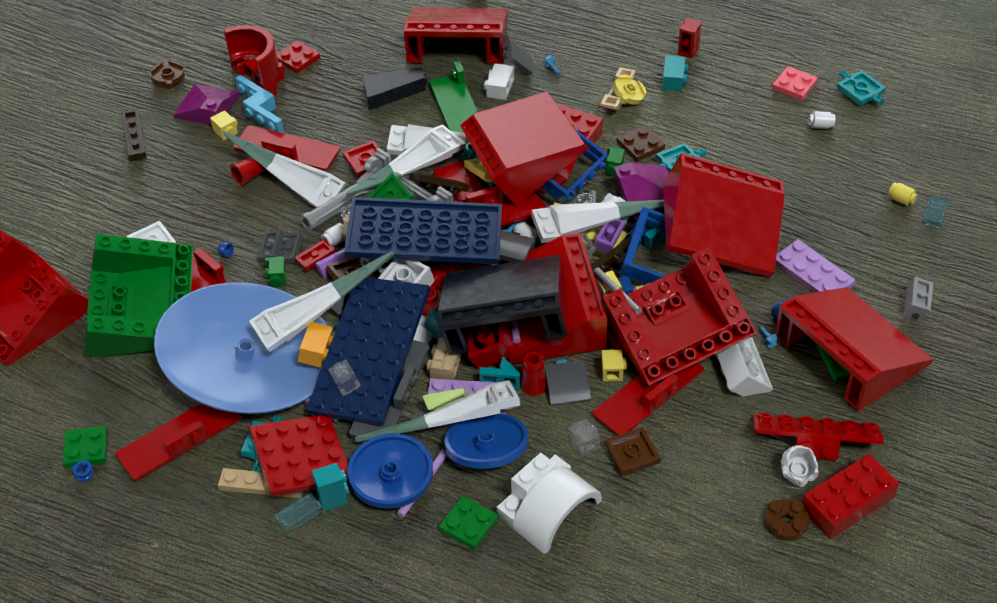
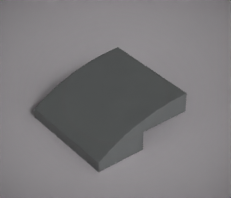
M505 34L503 49L507 51V60L526 75L533 74V62L530 53L509 35Z
M281 229L264 232L257 256L258 261L265 262V258L284 256L285 264L296 263L294 257L299 254L303 239L302 233L299 231L284 234Z
M501 230L499 259L509 262L526 260L529 252L534 247L536 239Z
M584 360L545 365L551 407L591 401Z

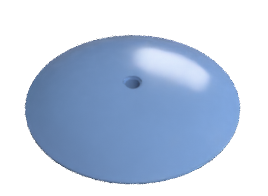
M253 283L215 284L183 296L163 314L154 337V349L158 364L165 376L176 388L204 405L235 413H269L290 408L311 397L325 360H323L321 368L298 362L300 346L308 326L289 342L285 341L271 352L267 350L249 321L264 310L297 297L273 287ZM321 316L313 321L327 326Z

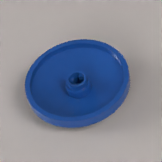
M501 413L456 422L445 435V448L448 456L462 466L476 469L495 468L509 464L526 451L529 443L526 426L517 418Z
M403 434L376 436L364 442L353 453L348 465L350 486L355 495L368 505L384 509L406 506L419 499L431 484L433 478L431 455L421 442Z

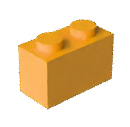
M315 322L309 324L300 346L298 362L321 368L322 362L325 360L329 350L327 348L330 347L334 337L331 335L333 327Z

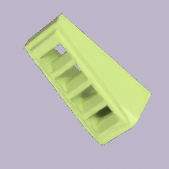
M460 388L423 395V399L428 410L435 411L468 396L469 393L465 389Z

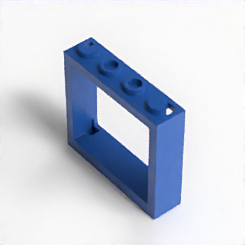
M577 130L576 132L588 147L583 155L591 160L594 165L567 191L552 179H549L540 187L560 204H564L567 200L570 202L576 195L575 192L577 190L581 191L585 187L586 181H591L596 176V171H601L606 166L604 162L608 154Z
M642 207L619 274L649 284L666 275L635 265L632 261L644 225L646 224L665 231V214Z

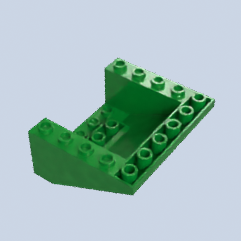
M96 234L90 277L84 356L109 357L155 350V332L163 314L177 300L191 293L193 245Z

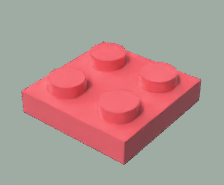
M787 66L773 83L772 90L803 101L816 85L818 77Z

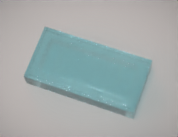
M931 195L922 223L940 228L949 199Z
M309 493L274 516L287 534L321 513L323 508L315 497Z

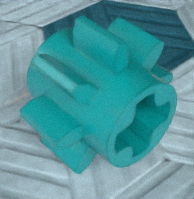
M471 143L466 144L465 148L460 150L462 161L479 158Z

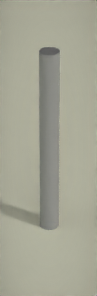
M600 268L594 269L593 273L612 292L620 289ZM622 290L632 311L636 315L640 314L642 309Z

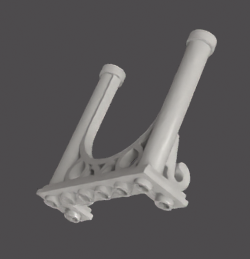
M377 148L375 156L370 157L364 165V169L367 172L354 185L311 212H305L300 216V222L307 231H311L350 206L352 197L366 198L374 191L373 189L379 185L346 197L347 191L391 162V155ZM403 176L398 177L415 197L414 200L453 202V194L441 186L438 187L436 195L433 196ZM375 258L360 259L362 267L376 260Z

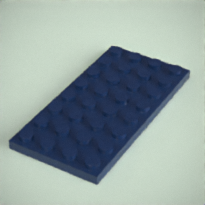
M352 197L344 256L378 259L389 252H393L394 256L390 259L499 264L502 204Z
M367 277L351 290L306 409L308 414L384 426L431 290L429 285Z

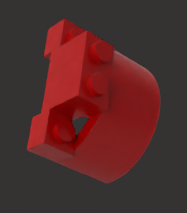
M251 25L234 26L223 30L231 68L238 75L247 74L256 85L276 96L277 82L285 79V68L281 62H278L272 35L263 28ZM248 55H255L251 59L248 57Z

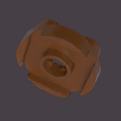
M168 61V64L158 63L151 70L153 83L167 89L174 88L176 84L185 78L182 65L176 61Z
M789 499L772 501L766 510L764 519L767 530L769 532L771 530L772 533L776 534V538L784 541L799 539L808 530L810 521L804 504L800 501ZM789 517L792 520H790V523H786V521L781 518Z

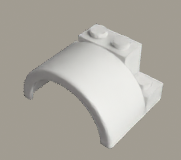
M540 453L511 478L512 494L497 506V514H499V518L545 554L551 549L553 537L565 517L582 501L594 498L595 504L598 505L602 501V497L597 489L571 471V466L557 455L549 459Z

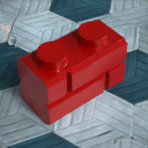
M686 18L684 24L681 25L678 43L679 55L693 58L699 50L701 21Z

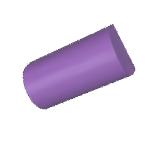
M618 219L604 224L595 239L594 245L596 249L605 254L612 250L625 227L626 221Z
M345 248L314 263L315 270L324 280L331 277L326 271L327 264L353 258L344 256Z

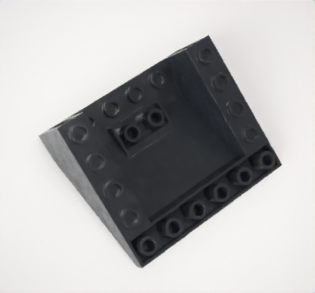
M560 255L446 273L438 308V327L449 355L469 352L468 327L541 316L548 340L568 337Z

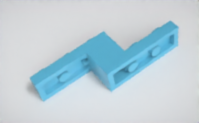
M237 76L235 80L238 92L249 97L243 101L245 115L255 120L259 125L268 128V130L284 133L282 119L270 113L276 108L274 95L245 77Z

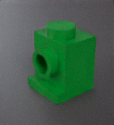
M608 146V156L604 162L606 163L605 170L606 174L614 175V167L624 163L625 149Z
M284 256L265 258L267 267L265 269L266 279H270L271 287L285 286L287 269Z

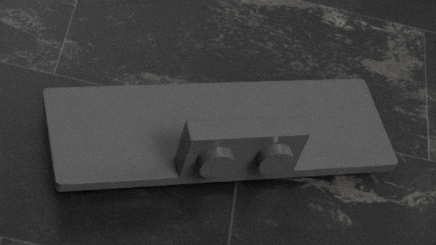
M413 340L384 426L354 421L349 431L350 436L356 437L398 424L405 405L409 403L411 390L417 384L418 374L429 350V344Z

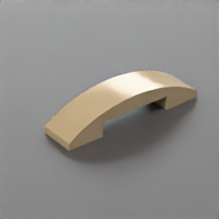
M620 67L615 75V81L621 75L635 77L636 70ZM611 88L608 95L605 94L600 106L618 110L623 105L621 103L622 98L617 97L613 88Z

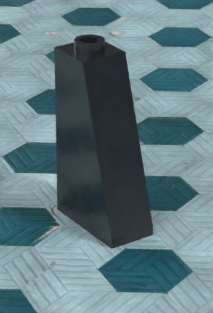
M422 67L363 76L369 110L425 91V84L428 83L427 74H423Z

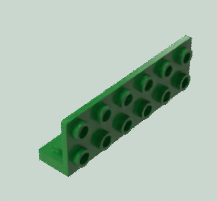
M460 61L453 62L454 69H452L451 76L429 80V83L448 129L464 133L460 124L471 115L478 113L466 87L462 64Z

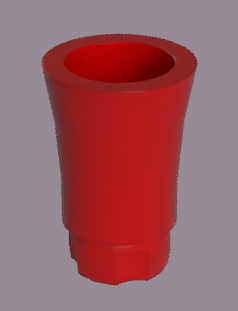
M252 157L230 165L231 175L240 186H244L251 179L267 170Z
M535 351L527 353L522 364L523 371L520 388L529 396H538L543 394L548 388L545 363L540 353Z

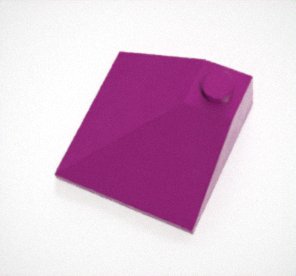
M194 84L173 114V117L212 125L210 117L224 110L228 113L239 98L240 93Z
M630 162L614 167L615 184L626 202L664 200L663 182L669 174L665 166ZM664 207L657 208V209H653V210H654V211H658V210L664 209ZM640 213L631 216L632 218L637 217Z

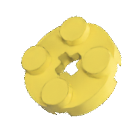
M629 75L619 76L612 85L616 96L622 98V104H640L646 95V89L639 80L636 82L632 80L634 77Z

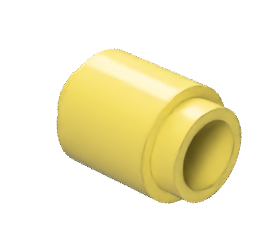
M894 182L888 192L891 199L906 206L913 204L917 198L916 190L902 183Z

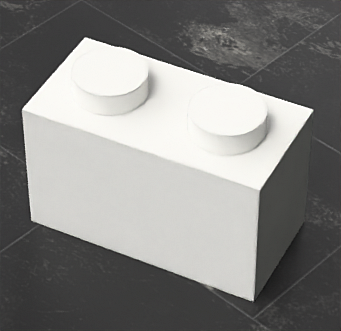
M494 64L493 69L489 71V79L484 84L487 97L507 99L514 81V66Z

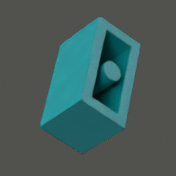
M665 56L662 90L682 91L683 84L687 82L688 64H685V57Z
M337 463L312 471L317 495L323 511L348 503L346 495L350 493L346 483L347 478L344 470H339Z

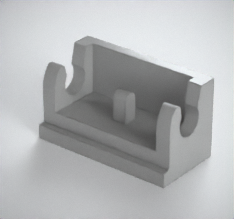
M918 277L913 278L906 289L903 318L909 319L912 317V314L917 313L919 314L917 321H920L927 313H930L933 282Z

